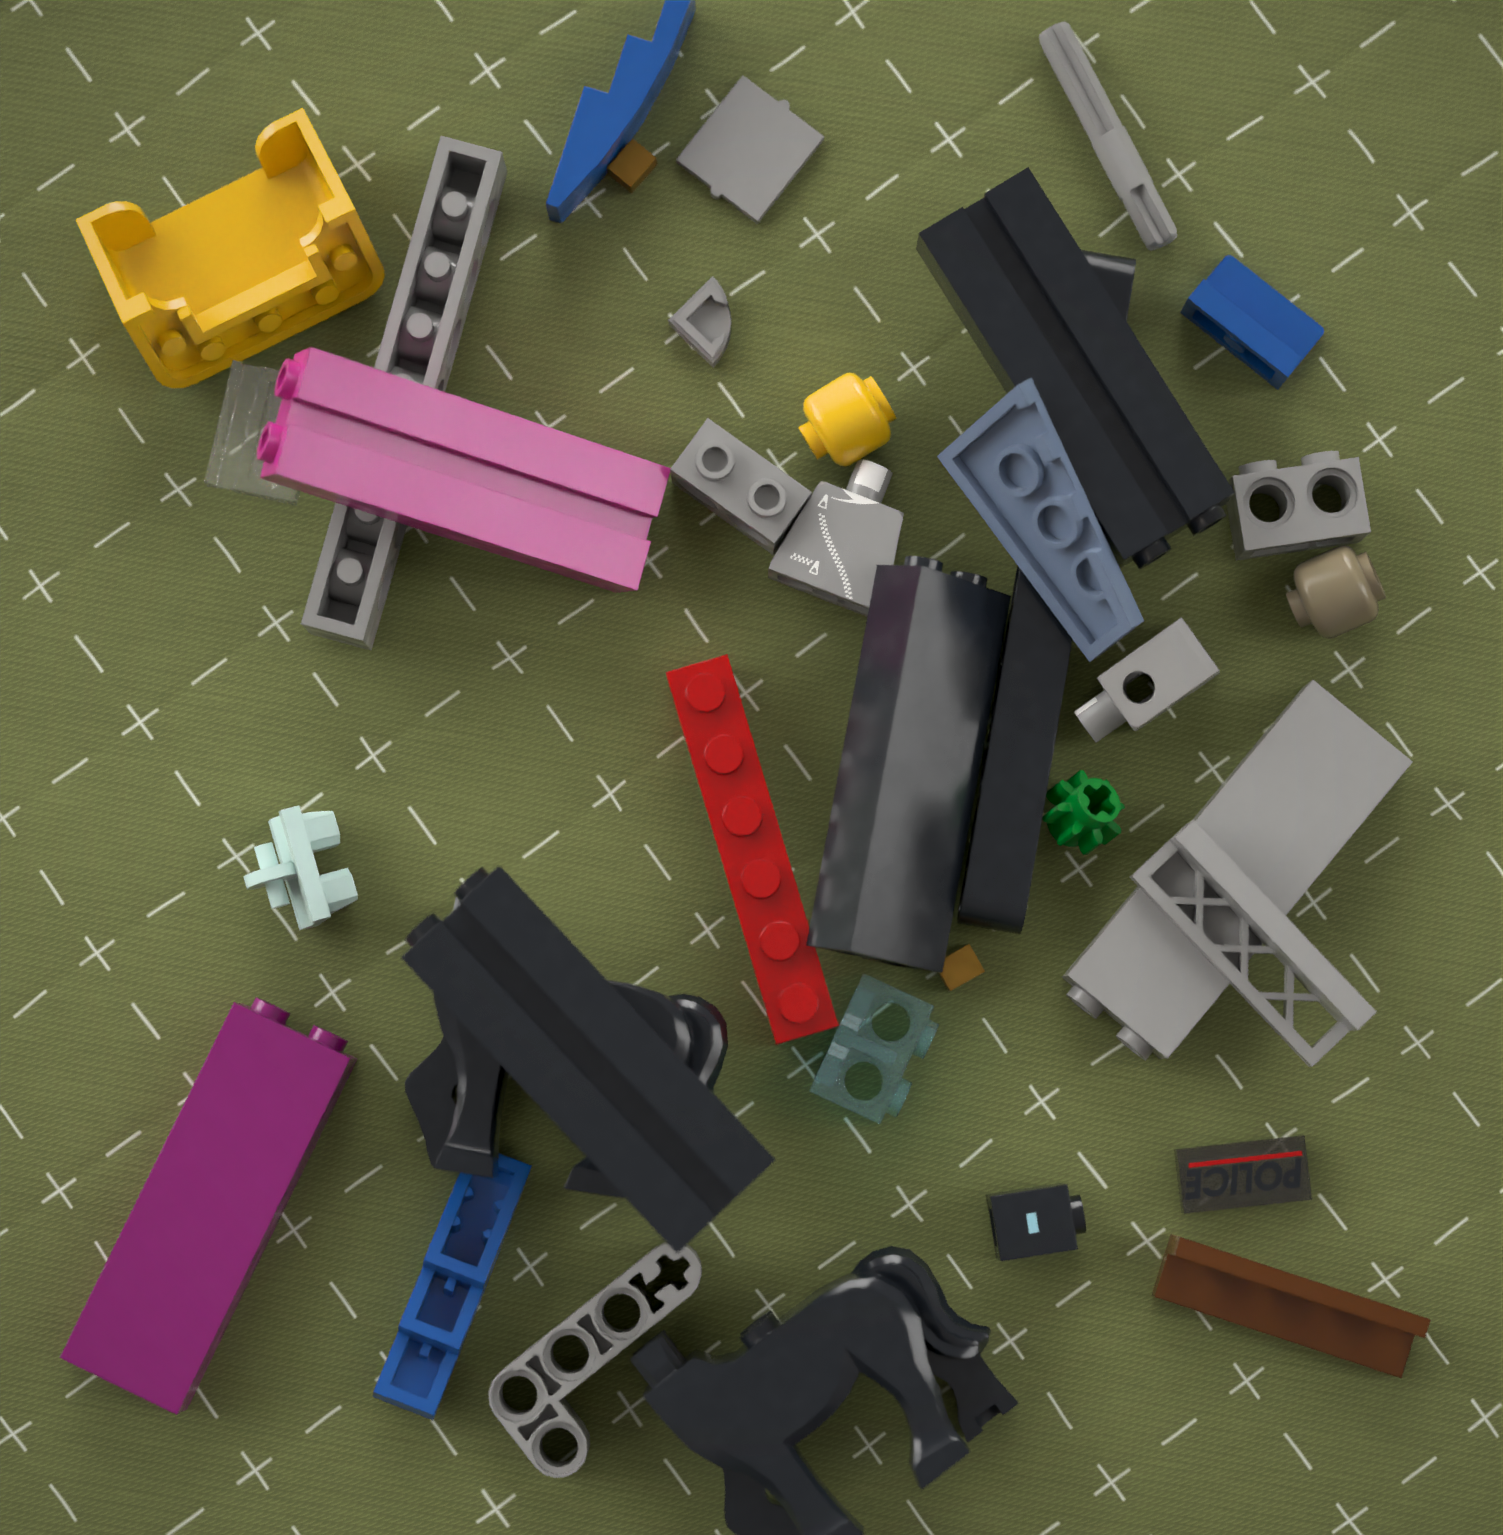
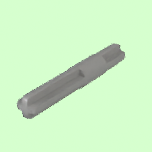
M1065 21L1054 24L1039 35L1040 45L1146 248L1150 251L1162 248L1177 237V228L1070 24Z

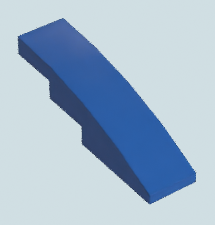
M665 0L652 42L627 34L609 93L584 86L546 201L549 220L561 224L606 176L608 173L607 167L642 126L673 69L696 11L695 0Z
M499 1153L498 1177L491 1178L459 1173L423 1260L422 1270L399 1323L398 1333L373 1391L374 1398L434 1420L530 1174L531 1165Z

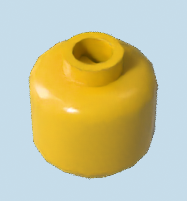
M846 373L815 391L804 400L803 411L808 422L798 427L817 460L828 454L836 464L846 467L886 444L891 437L889 423L897 418L872 376L862 380L855 373Z

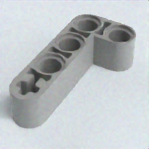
M666 1241L653 1248L505 1366L492 1381L488 1394L489 1405L494 1415L532 1464L544 1475L560 1478L577 1472L584 1463L590 1448V1433L585 1423L564 1397L690 1297L698 1288L702 1276V1263L697 1252L688 1244L678 1254ZM666 1254L673 1261L683 1256L690 1264L684 1272L685 1279L687 1280L686 1285L679 1287L673 1281L667 1282L654 1295L663 1301L664 1304L657 1309H653L646 1291L631 1281V1278L641 1273L647 1285L662 1270L661 1263L658 1261L661 1256ZM615 1294H626L637 1301L640 1307V1319L635 1326L629 1329H618L607 1322L604 1316V1305L609 1297ZM564 1335L580 1337L589 1349L588 1362L583 1367L575 1370H569L560 1366L553 1354V1347L558 1338ZM513 1376H523L531 1380L537 1389L538 1398L536 1404L527 1410L511 1408L503 1398L502 1388L504 1382ZM553 1428L569 1430L577 1440V1454L568 1461L558 1462L552 1460L546 1455L542 1446L544 1434Z

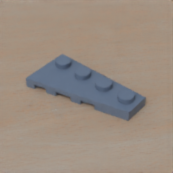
M1032 378L1013 388L937 457L1088 661L1091 662L1144 622V619Z

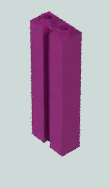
M255 997L251 1007L241 1003H233L59 1357L176 1415L188 1409L357 1062V1058L343 1052L348 1043L347 1040L316 1025H313L309 1035H305L286 1025L291 1013L258 997Z

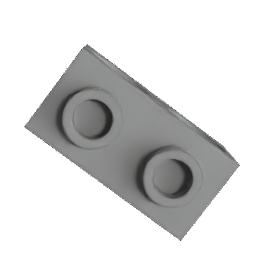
M707 418L670 469L671 480L674 485L773 556L812 495L810 490L709 418Z
M1323 451L1301 457V466L1277 469L1276 460L1256 461L1239 466V475L1232 476L1228 481L1235 493L1226 503L1236 561L1361 542L1371 533L1359 457L1340 460L1339 451ZM1326 484L1338 491L1342 502L1339 512H1324L1316 506L1312 497V490L1315 485ZM1259 493L1271 496L1279 506L1278 520L1263 522L1257 519L1249 507L1250 496Z

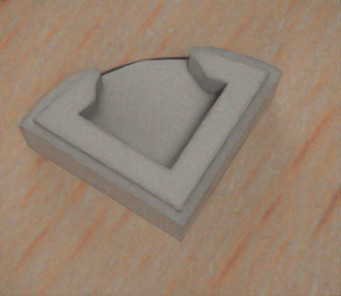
M712 276L668 322L669 326L714 368L724 355L729 343L731 313L724 290Z

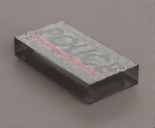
M1304 1135L1174 1149L1181 1213L1183 1214L1312 1200Z

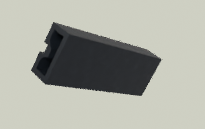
M1029 167L984 193V198L965 209L963 207L959 208L918 234L917 252L1006 393L1008 394L1018 384L1032 378L1120 568L1134 561L1140 570L1172 550L1167 542L1169 538L1187 527L1193 536H1196L1227 516L1222 506L1230 500L1235 493Z
M906 556L904 565H877L806 946L862 957V959L897 967L942 973L1011 596L986 588L988 578L961 571H951L950 575L942 573L943 563L938 560L920 556Z
M498 866L490 874L483 867L479 868L456 889L454 895L461 904L444 920L441 921L435 913H432L406 936L405 941L411 948L401 957L402 960L678 1254L776 1159L501 866Z

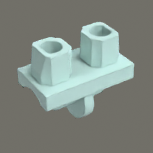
M300 806L280 810L279 816L268 821L280 864L277 860L273 842L254 847L260 870L243 876L247 890L265 887L271 908H279L290 904L284 884L285 881L299 930L320 925L330 918L332 913L358 900L357 890L349 869L345 868L319 875L313 855L315 852L334 848L341 843L340 832L333 811L307 812L302 814Z

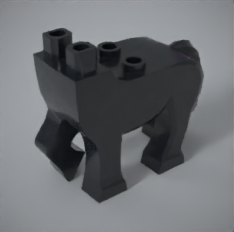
M455 897L454 909L461 904L457 897ZM608 980L713 1092L728 1048L727 1023L717 1007L698 996L688 994L667 996L634 984ZM434 994L438 1019L444 1036L437 1048L407 1077L405 1081L406 1095L420 1124L431 1166H434V1169L491 1178L498 1177L501 1114L509 1073ZM458 1086V1090H457V1101H456V1099H455L454 1096H455V1092H456V1087ZM587 1157L573 1166L564 1186V1189L625 1198Z
M895 1246L871 1252L859 1261L851 1273L845 1274L818 1288L779 1319L775 1317L771 1310L740 1333V1339L744 1345L735 1352L715 1356L696 1349L684 1357L666 1331L663 1330L637 1349L630 1358L649 1384L643 1392V1397L662 1421L690 1450L723 1469L725 1480L724 1518L727 1527L737 1535H864V1526L828 1490L796 1446L798 1442L814 1432L836 1412L849 1395L860 1372L891 1393L902 1407L911 1432L908 1463L917 1486L921 1490L970 1453L969 1446L957 1433L947 1415L942 1401L940 1386L933 1375L945 1380L953 1389L957 1401V1419L967 1443L983 1431L981 1427L999 1413H1002V1415L1006 1414L1019 1404L996 1378L980 1355L989 1342L991 1329L988 1326L973 1324L960 1317L948 1305L943 1290L928 1264L910 1249ZM766 1489L776 1498V1500L770 1499V1497L766 1493Z

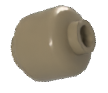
M1346 545L1337 546L1299 563L1294 570L1293 577L1296 589L1286 593L1287 600L1300 628L1312 623L1317 633L1327 639L1335 638L1375 620L1379 612L1378 601L1386 598L1380 579L1367 552L1365 551L1357 555L1351 547Z

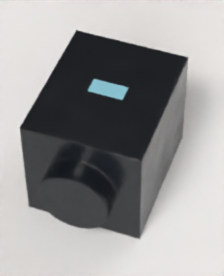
M1056 1183L986 1194L995 1255L999 1261L1077 1250L1076 1234L1086 1233L1080 1194L1069 1196L1068 1184Z

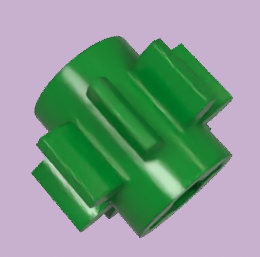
M1079 770L1067 781L1061 780L1047 791L1046 797L1054 806L1042 817V820L1047 823L1051 835L1057 840L1059 846H1079L1081 853L1088 855L1099 845H1106L1122 832L1120 826L1113 820L1125 806L1123 803H1120L1116 790L1107 779H1088L1085 771Z

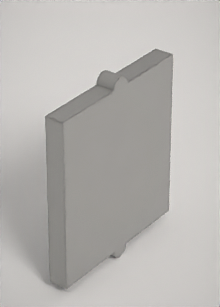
M742 75L677 157L676 163L711 189V197L713 199L724 198L758 224L820 146L824 136L791 112L790 104L787 100H780L778 102Z

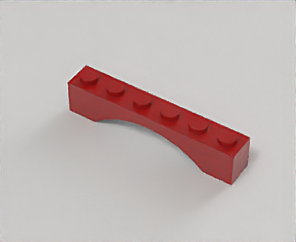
M728 654L666 672L668 686L720 854L775 1044H783L836 1028L839 1024L816 948L806 946L809 924Z

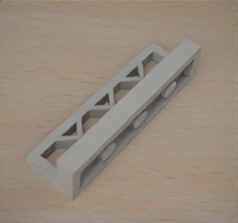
M1195 820L1184 825L1130 876L1136 885L1308 1067L1315 1065L1349 1031L1359 1030L1376 1013L1371 1005ZM1176 852L1195 871L1194 898L1169 897L1150 877ZM1204 882L1220 898H1204ZM1177 905L1194 906V923ZM1204 906L1229 907L1240 919L1239 945H1219L1211 942L1203 933ZM1249 929L1265 946H1249ZM1223 953H1239V968L1237 969ZM1249 953L1273 954L1284 965V993L1259 992L1248 981ZM1294 977L1310 994L1294 993ZM1267 1000L1284 1001L1283 1017ZM1294 1001L1319 1002L1337 1021L1312 1046L1293 1028Z

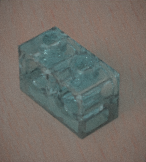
M863 973L808 1092L877 1124H881L885 1113L896 1118L912 1085V1082L902 1078L912 1054L921 1059L925 1057L939 1024L929 1020L934 1006ZM881 1005H896L907 1015V1031L897 1041H885L879 1038L873 1030L872 1017L875 1010ZM858 1062L872 1064L881 1075L879 1092L868 1100L855 1099L848 1093L845 1087L846 1072L852 1065Z

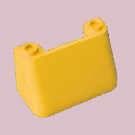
M303 108L272 122L257 137L255 151L262 168L151 223L137 204L128 201L108 203L75 219L124 327L154 377L163 386L174 389L197 384L366 300L381 287L385 277L384 267Z

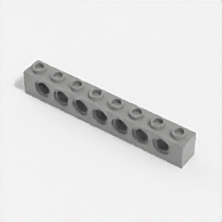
M440 136L374 366L375 369L445 392L507 176V169L501 151ZM335 503L301 621V625L311 635L372 651L407 525Z

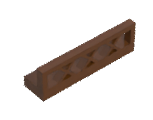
M1170 1234L1152 1292V1296L1399 1378H1402L1414 1336L1425 1338L1431 1319Z

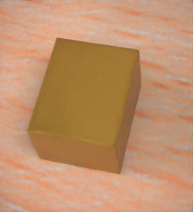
M632 138L607 167L608 174L632 194L656 167L657 159Z
M968 944L946 956L943 972H938L950 992L984 973L985 970L972 947Z

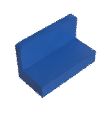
M1231 255L1225 256L1209 277L1201 281L1188 297L1180 312L1277 390H1279L1324 333L1321 325Z

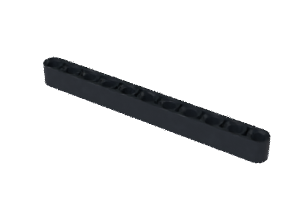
M1081 250L1127 322L1136 259ZM1018 565L957 915L958 924L1014 934H1021L1024 925L1072 645L1071 636Z

